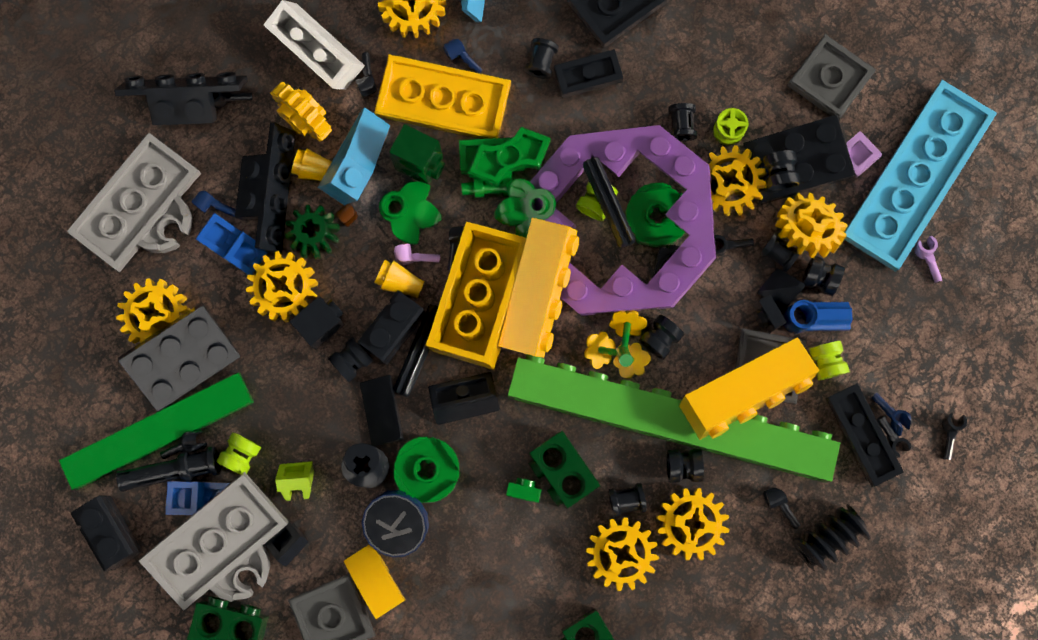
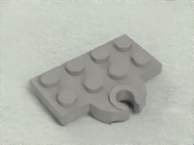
M148 133L67 232L118 272H121L140 247L151 253H167L176 250L181 245L174 238H165L164 231L169 224L177 223L183 234L190 235L192 215L189 206L181 197L199 177L201 172L152 134Z
M243 472L143 555L139 562L183 611L209 589L219 598L230 602L246 599L253 595V590L251 586L240 582L238 574L244 570H250L256 575L257 584L261 587L264 586L271 567L269 552L264 544L288 524V520L253 480Z

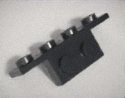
M235 72L219 73L216 77H205L203 73H194L187 75L185 78H174L172 74H165L148 80H144L143 76H130L125 78L124 82L114 92L115 96L146 95L152 125L214 123L217 120L212 92L240 91L248 82L247 75L236 76Z
M275 122L270 123L266 154L242 156L235 218L242 221L258 220L255 248L275 254L276 251L282 253L296 135L295 131Z

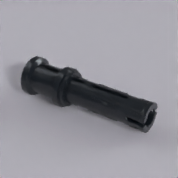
M210 446L207 448V451L193 454L182 452L176 459L133 469L117 471V485L119 490L124 492L170 480L182 479L189 482L196 476L210 473L214 476L220 475L221 464L216 462L219 453L215 446Z

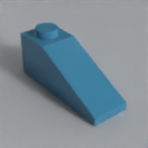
M365 107L362 108L317 188L343 205L358 201L373 174L390 125Z

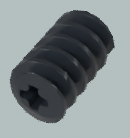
M365 443L352 445L345 451L341 468L348 482L359 487L373 488L385 481L389 474V462L383 451ZM363 460L369 461L368 466L371 470L368 473L363 471L364 467L361 465Z
M846 505L847 509L838 507L835 512L836 517L827 515L825 517L826 525L820 522L814 525L815 533L806 530L803 534L805 541L800 538L793 540L795 549L812 571H815L814 566L816 565L826 571L828 569L825 562L826 558H829L834 563L839 562L835 552L837 550L847 556L849 554L846 545L848 542L857 548L860 547L857 538L859 534L867 540L871 539L866 524L850 505Z

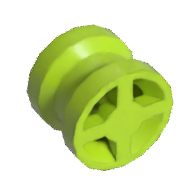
M725 109L720 113L714 124V137L719 143L726 146L739 143L748 129V118L739 109Z

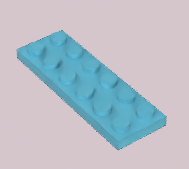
M941 80L844 231L847 234L844 240L893 271H898L997 113L946 81Z

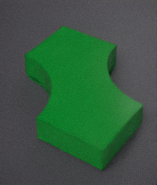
M520 127L516 135L503 144L494 146L479 144L467 174L469 177L498 187L502 179L514 170L521 168L539 170L550 145L551 138Z

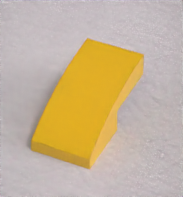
M367 545L344 560L353 581L375 619L405 601L404 596L391 577L388 567L378 551L373 547Z

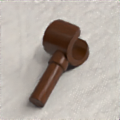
M338 202L341 208L335 215L346 227H349L358 218V214L350 203L343 205Z

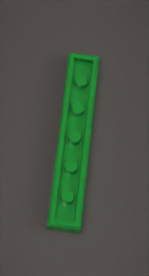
M236 373L59 460L71 489L76 491L181 439L184 433L198 431L253 404L254 401L241 374Z

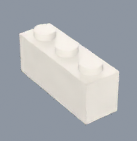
M282 0L264 23V26L333 89L346 90L365 66L297 3Z

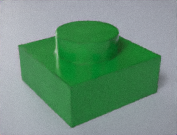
M517 478L516 484L509 482L506 496L539 503L542 490L535 488V481Z

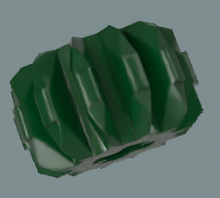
M307 204L305 205V214L303 215L298 210H294L293 214L297 220L286 221V226L291 231L285 234V238L288 241H293L290 245L293 252L301 250L300 255L305 259L309 257L311 251L315 259L321 258L320 250L322 249L326 253L331 254L332 249L328 244L329 242L333 244L339 243V238L334 233L340 231L339 224L332 223L335 219L332 212L325 214V209L321 205L315 209L314 213L311 206ZM315 226L319 232L315 231L316 236L310 238L306 232L311 233L309 228Z

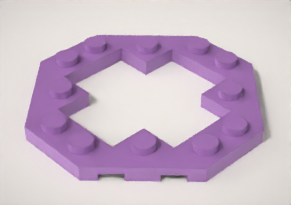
M660 125L570 135L530 181L536 189L542 188L550 191L557 203L584 172L583 162L587 159L598 157L606 168L617 177H620L639 154H642L686 190L665 215L688 234L689 237L647 285L621 265L600 289L569 262L570 279L567 287L562 288L560 298L581 316L595 315L596 313H614L617 311L628 312L631 310L673 308L716 259L709 164ZM540 198L534 203L535 209L538 211L543 207V202ZM556 208L553 215L545 220L566 225L573 229L577 227Z

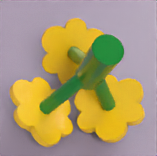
M635 310L614 312L609 326L616 329V334L622 337L621 345L615 349V341L609 339L608 334L603 331L598 335H589L586 341L587 349L584 352V356L590 359L591 367L599 369L603 364H609L612 356H617L614 358L613 364L616 368H619L621 377L630 379L634 374L637 376L643 375L645 372L644 366L650 363L651 356L647 351L642 350V346L639 343H633L631 346L628 343L630 335H641V331L647 327V320L644 317L638 316L639 314Z

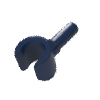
M452 39L444 44L443 50L450 60L460 56L462 61L475 73L483 71L469 57L459 39Z
M206 191L198 192L192 200V203L204 213L213 206L216 210L235 217L236 209L221 203Z
M878 393L872 396V399L891 419L890 426L898 436L902 435V425L906 429H910L911 415L904 410L896 411Z

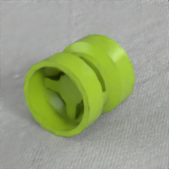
M588 182L585 196L579 198L575 207L592 219L604 221L605 215L590 182ZM612 186V188H613V190H614V192H615V194H616V196H617L618 191H617L616 188H614V187Z
M834 341L809 349L811 358L817 361V367L820 370L816 374L818 381L850 373L848 363L843 361L841 357L844 351L841 341Z
M232 432L228 439L229 446L226 451L220 453L216 462L240 475L243 472L247 474L250 469L249 462L252 457L258 455L261 446ZM233 449H236L246 454V457L233 451Z

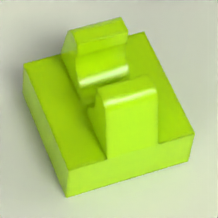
M313 462L279 465L275 479L277 492L282 493L286 501H291L293 490H301L303 498L309 499L314 476Z

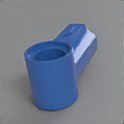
M799 300L785 309L782 314L787 322L783 326L787 331L794 334L804 331H849L853 320L852 308L849 302H811ZM795 310H800L805 314V324H800L796 321L794 317Z

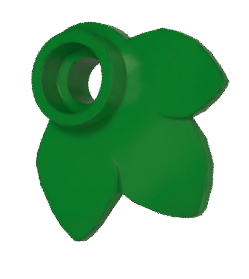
M514 179L506 183L507 193L510 197L498 204L494 218L504 225L515 226L516 235L527 238L532 217L547 220L555 211L556 201L550 191L542 188L536 189L526 179ZM540 198L543 202V207L538 211L535 209L534 203Z
M418 181L409 182L400 191L386 193L379 202L381 216L391 223L393 234L404 243L418 244L420 238L419 229L433 227L442 220L438 209L426 200L430 192L429 184ZM393 203H398L401 205V209L399 212L393 213L389 210L390 206Z

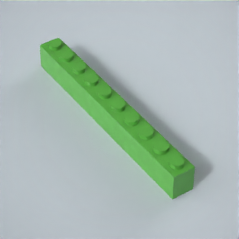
M526 354L525 359L519 357L517 359L508 399L816 481L832 482L841 442L831 440L832 435L829 433L812 430L810 435L799 432L800 426L780 422V425L776 426L767 423V417L756 415L745 423L740 424L737 420L729 424V430L714 439L708 435L699 440L679 407L682 400L671 398L672 393L658 388H653L652 392L640 390V384L629 380H621L620 384L607 381L608 376L605 374L589 371L587 376L576 373L577 368L572 365L558 363L557 367L544 364L545 359Z

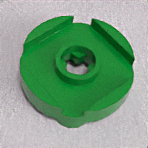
M650 183L636 191L627 205L625 216L638 244L652 248L666 247V245L674 244L684 235V231L667 217L662 218L661 223H656L655 220L649 217L653 213V208H659L661 213H667L682 196V193L679 194L675 189L671 188L672 186L666 183Z
M418 437L407 442L399 450L394 463V479L399 490L406 492V495H410L412 498H417L421 503H434L444 499L454 490L460 477L459 460L456 453L446 442L434 437ZM425 461L427 464H435L434 476L431 479L427 476H419L418 472L421 470V462Z

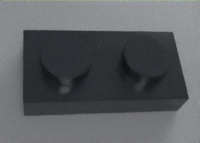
M615 49L554 65V72L562 99L622 83L624 79Z

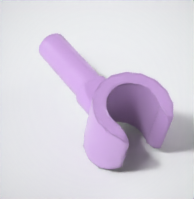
M929 236L927 244L930 250L924 249L919 240L914 251L919 258L925 259L936 283L942 281L933 254L938 247V242L933 236Z
M401 244L394 248L395 260L401 266L419 261H440V255L412 254L410 244Z

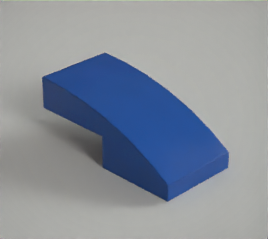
M216 213L211 215L195 237L198 242L247 275L254 273L253 264H260L263 256L268 253L255 248L256 240L238 230Z
M168 481L165 515H193L230 483Z

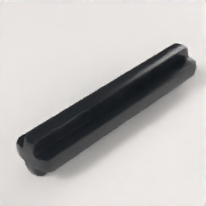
M598 157L587 159L583 162L584 171L615 240L620 248L628 247L635 243V236L602 163Z
M430 304L426 310L393 387L397 394L405 397L411 395L430 350L426 343L438 309L436 305Z

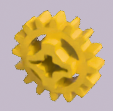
M382 0L378 3L379 11L383 12L381 15L383 23L390 22L391 32H395L400 28L401 35L404 38L407 36L408 31L413 32L415 38H418L420 30L429 35V26L431 24L436 27L440 26L437 16L443 17L446 14L443 7L446 4V0H414V12L411 11L409 6L411 0Z
M282 81L270 92L273 96L272 98L278 103L277 113L296 133H301L304 136L309 133L313 139L321 142L332 132L331 126L323 117L326 111L306 90H300L299 88L294 90L288 83L285 84Z
M734 145L730 153L722 146L720 150L721 155L716 156L712 152L709 153L712 160L709 163L710 177L714 178L718 183L715 195L711 189L713 212L717 213L722 207L725 216H729L732 209H735L740 216L743 215L742 207L747 206L751 210L754 209L752 203L754 198L758 200L763 199L762 194L758 190L759 188H767L766 181L760 180L767 173L765 168L757 169L761 164L759 157L750 160L752 152L748 148L743 154H740L738 145ZM733 161L730 165L723 167L720 166L725 162ZM748 167L753 175L752 184L745 179ZM735 176L741 186L732 183L728 186L723 177L733 178ZM738 195L744 196L741 199L730 201L732 197Z
M797 193L794 199L787 198L777 213L779 219L775 224L776 227L782 229L779 237L789 239L786 245L788 248L795 245L798 247L797 254L801 255L805 250L808 251L810 258H814L818 252L823 258L829 252L834 254L847 236L844 231L848 225L840 222L844 214L834 212L836 207L834 203L830 205L825 204V197L823 196L819 200H815L812 193H809L806 199L800 193Z
M276 251L275 259L273 260L266 255L263 256L265 263L263 266L256 263L253 264L257 273L256 275H247V279L253 283V286L247 287L246 292L255 295L249 302L253 307L260 305L257 311L260 315L264 316L269 312V319L275 322L278 316L281 315L284 322H289L290 314L293 313L296 316L300 313L302 307L306 308L309 305L307 302L309 298H317L316 293L311 291V288L318 286V282L316 279H309L315 272L312 267L304 269L307 263L304 258L301 257L295 262V255L292 252H289L285 259L279 251ZM278 267H285L283 271H272ZM300 276L303 281L302 293L298 292L297 285L300 281ZM264 280L266 281L267 291L262 295V283ZM272 280L286 284L292 294L279 290ZM284 302L293 303L286 307H278L281 303Z
M148 278L146 279L145 287L134 283L135 292L133 294L127 291L123 293L128 300L126 303H118L117 306L124 310V314L116 316V320L125 323L120 331L124 334H130L128 341L136 344L139 341L141 343L188 312L190 308L181 305L187 298L183 294H177L179 288L172 284L167 288V282L163 279H159L157 285H155L154 281ZM167 297L173 305L174 312H170L167 307ZM156 310H157V311H159V313L163 314L164 317H162V316H157V317L152 316V317L150 318L148 315L144 314L143 312H148V313H150V311H151V312H156ZM134 316H137L140 322L138 328L135 325Z
M685 488L682 489L681 498L675 493L670 494V499L673 502L671 505L667 503L661 504L666 513L665 515L656 516V519L663 522L664 527H660L656 531L660 534H666L667 538L663 540L662 545L668 546L672 544L674 547L671 554L674 556L679 554L680 551H684V560H690L692 553H695L698 560H704L703 551H707L710 555H715L716 551L713 545L716 543L724 546L725 542L720 538V534L729 533L730 529L722 526V521L729 519V515H720L719 510L724 504L722 502L713 504V493H708L705 497H702L701 488H696L693 495H690L689 490ZM689 502L687 511L681 515L673 514L681 504ZM704 506L711 512L714 522L709 521L704 515ZM694 514L695 521L700 522V528L694 529L691 534L690 527L685 526V520L692 519ZM671 526L678 528L683 536V543H680L675 538ZM705 533L712 534L707 542L696 546L698 538Z
M625 517L622 518L621 525H617L613 518L609 519L610 528L608 529L598 525L597 528L601 534L599 537L590 535L589 539L595 544L594 547H589L585 550V552L593 554V559L587 562V566L597 567L593 577L596 579L603 575L605 577L603 586L608 587L613 581L617 591L622 590L623 583H627L628 587L634 590V581L637 579L645 584L647 580L643 574L646 571L649 573L655 572V569L649 565L650 561L659 560V556L651 554V549L657 546V542H648L647 540L651 531L645 530L641 533L639 531L641 522L636 521L630 527L628 526V518ZM626 531L621 540L612 542L606 539V537L614 532ZM637 538L643 546L644 558L637 555L635 548ZM626 545L628 547L626 552L631 558L635 559V562L622 559L620 563H617V555L608 546L622 549ZM600 549L607 552L609 564L606 570L600 560ZM632 566L638 569L629 576L618 577L624 568Z

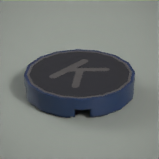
M400 490L386 491L376 496L365 509L362 519L363 534L369 545L380 554L390 557H405L415 552L424 542L429 529L428 513L417 498L406 495V492Z

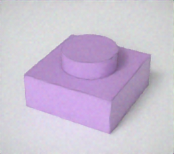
M861 131L846 143L856 177L860 176L882 156V153Z

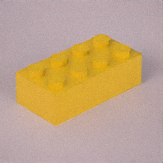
M466 221L426 346L431 351L492 370L495 369L501 350L498 343L526 242L525 237Z

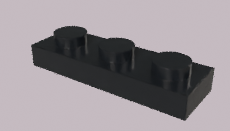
M858 383L826 398L871 487L878 486L904 473Z

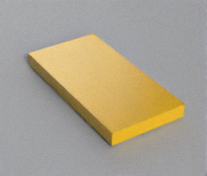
M389 54L374 114L380 118L478 139L499 138L511 80Z

